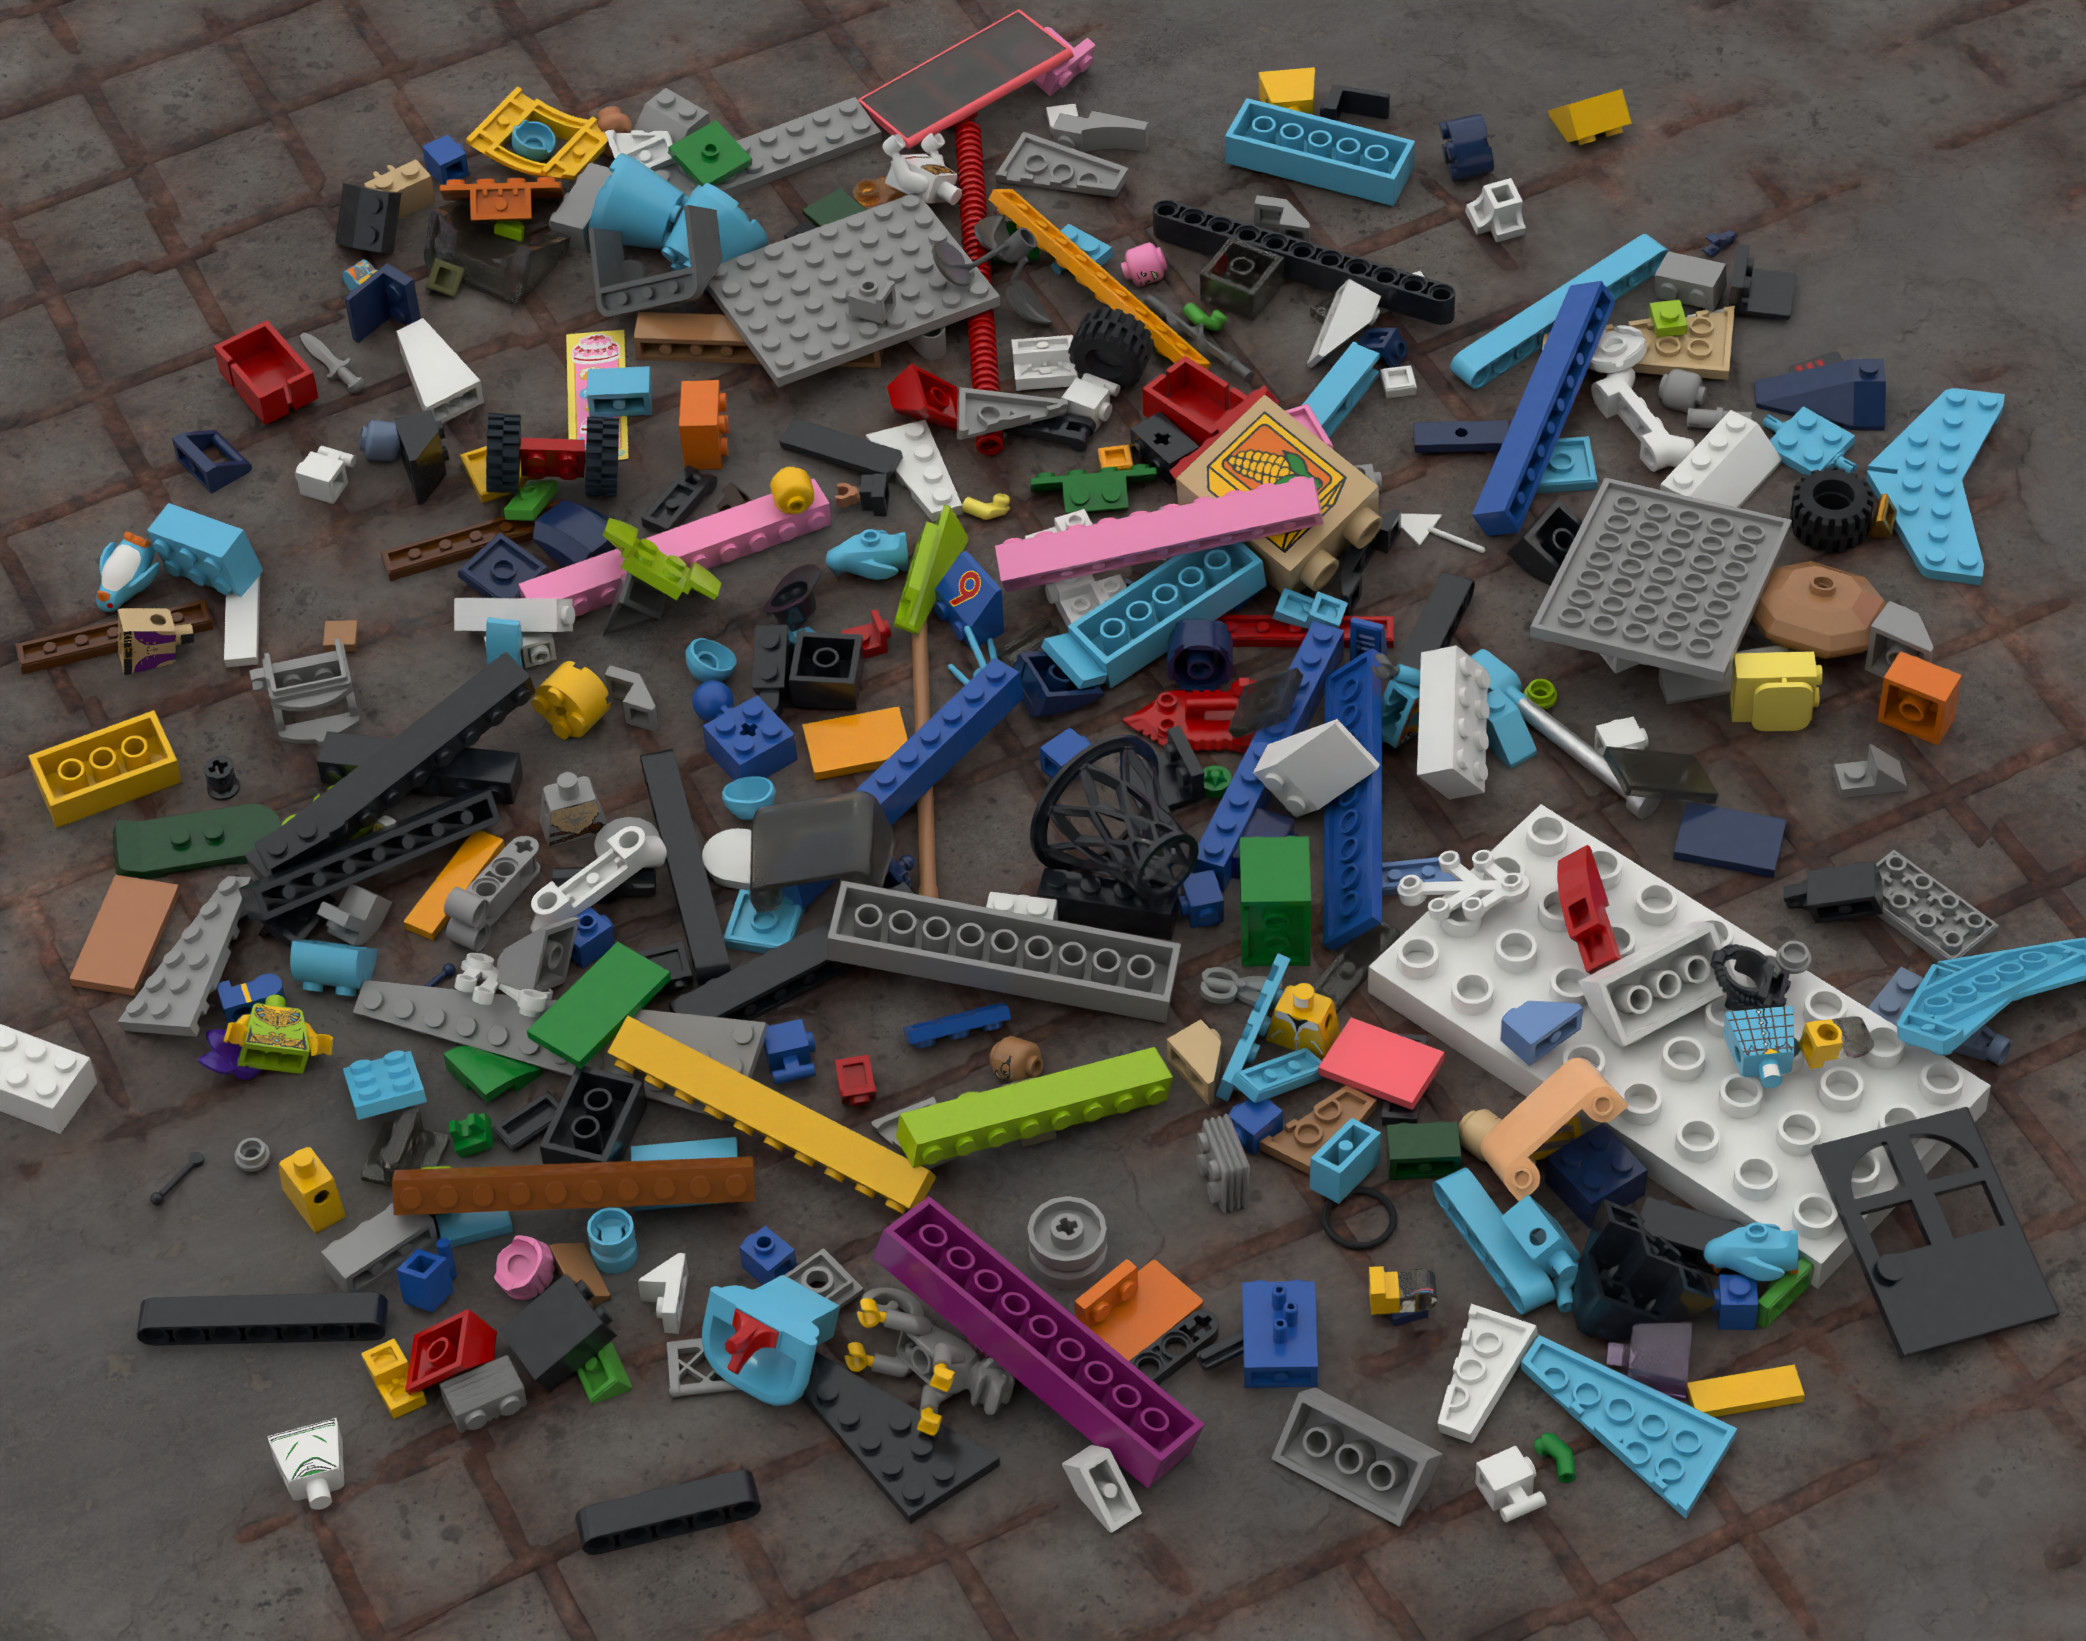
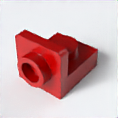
M877 609L871 611L872 623L841 631V634L863 635L865 658L888 653L887 639L891 638V630L887 619L882 620Z

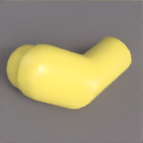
M998 493L993 496V502L983 503L967 497L963 502L962 511L983 520H989L1008 513L1010 510L1008 506L1010 498L1006 494Z

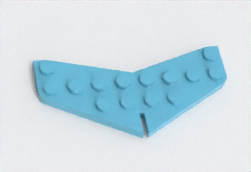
M1958 388L1945 390L1867 467L1866 480L1878 501L1882 494H1888L1897 510L1894 529L1919 572L1926 578L1974 585L1982 584L1984 563L1962 481L1993 425L1997 424L2002 415L2005 394Z
M2076 938L1937 961V965H1931L1897 1022L1898 1039L1904 1041L1909 1046H1919L1931 1050L1935 1055L1951 1054L1954 1049L1966 1041L2010 1002L2086 980V938Z

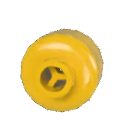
M785 467L777 472L770 482L774 504L779 511L785 514H799L813 504L815 499L814 489L810 476L805 470Z

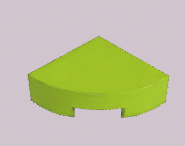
M497 221L494 224V234L520 242L523 240L525 227L520 221Z

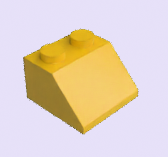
M1622 89L1548 110L1549 117L1567 142L1578 140L1579 145L1596 141L1595 134L1605 132L1606 137L1622 133V126L1632 124Z

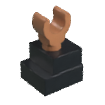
M887 474L862 475L860 489L848 483L837 484L839 494L835 496L837 507H848L861 501L862 511H873L874 516H887L890 498Z

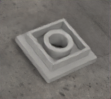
M824 1248L784 1275L840 1305V1309L864 1293V1288ZM815 1281L827 1283L822 1288H812L809 1286Z

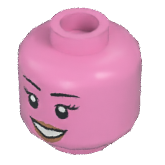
M1150 242L1128 249L1125 253L1126 262L1121 263L1125 279H1132L1138 287L1162 280L1164 271L1168 270L1161 247L1156 248Z

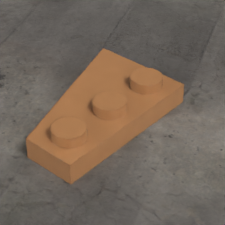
M1346 1085L1313 1106L1314 1111L1298 1121L1293 1119L1285 1124V1129L1274 1137L1268 1135L1259 1141L1260 1150L1310 1175V1158L1351 1118L1365 1124L1377 1109V1100Z

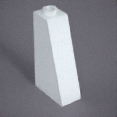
M424 318L397 331L400 352L422 411L431 409L435 421L441 420L444 423L484 403L480 379Z

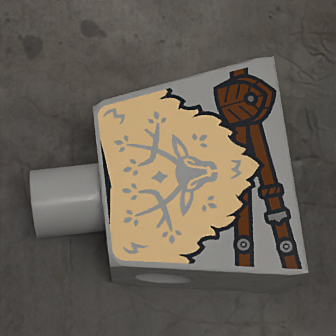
M565 772L558 776L557 783L547 785L542 789L540 824L548 847L595 836L603 826L608 824L602 805L589 777L582 776L577 778L575 774Z

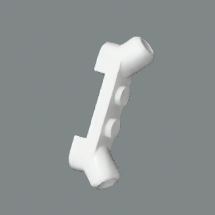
M1631 367L1620 372L1608 373L1605 379L1593 383L1591 391L1595 404L1606 418L1618 414L1641 441L1640 459L1651 471L1655 472L1667 466L1676 468L1695 448V443L1692 439L1670 435L1665 430L1662 421L1649 411L1645 401L1633 392L1632 387L1636 377L1635 371Z
M637 826L625 827L607 840L611 849L561 886L557 887L551 881L533 896L531 907L535 917L531 924V931L534 932L547 925L577 916L642 868L661 867L667 856V849L662 840L657 836H646L643 829Z

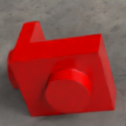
M869 1054L835 1060L841 1103L849 1102L851 1107L869 1104L870 1098H876L877 1091L876 1085H874Z

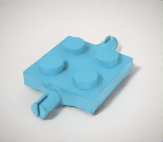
M1804 406L1790 420L1784 423L1770 414L1764 418L1762 426L1776 433L1770 439V442L1785 465L1803 475H1811V471L1817 469L1824 471V468H1831L1832 470L1834 468L1845 469L1846 473L1856 472L1858 465L1844 458V454L1855 442V435Z

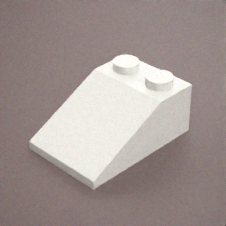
M1336 719L1268 744L1253 773L1295 817H1299L1319 810L1376 771L1380 764Z

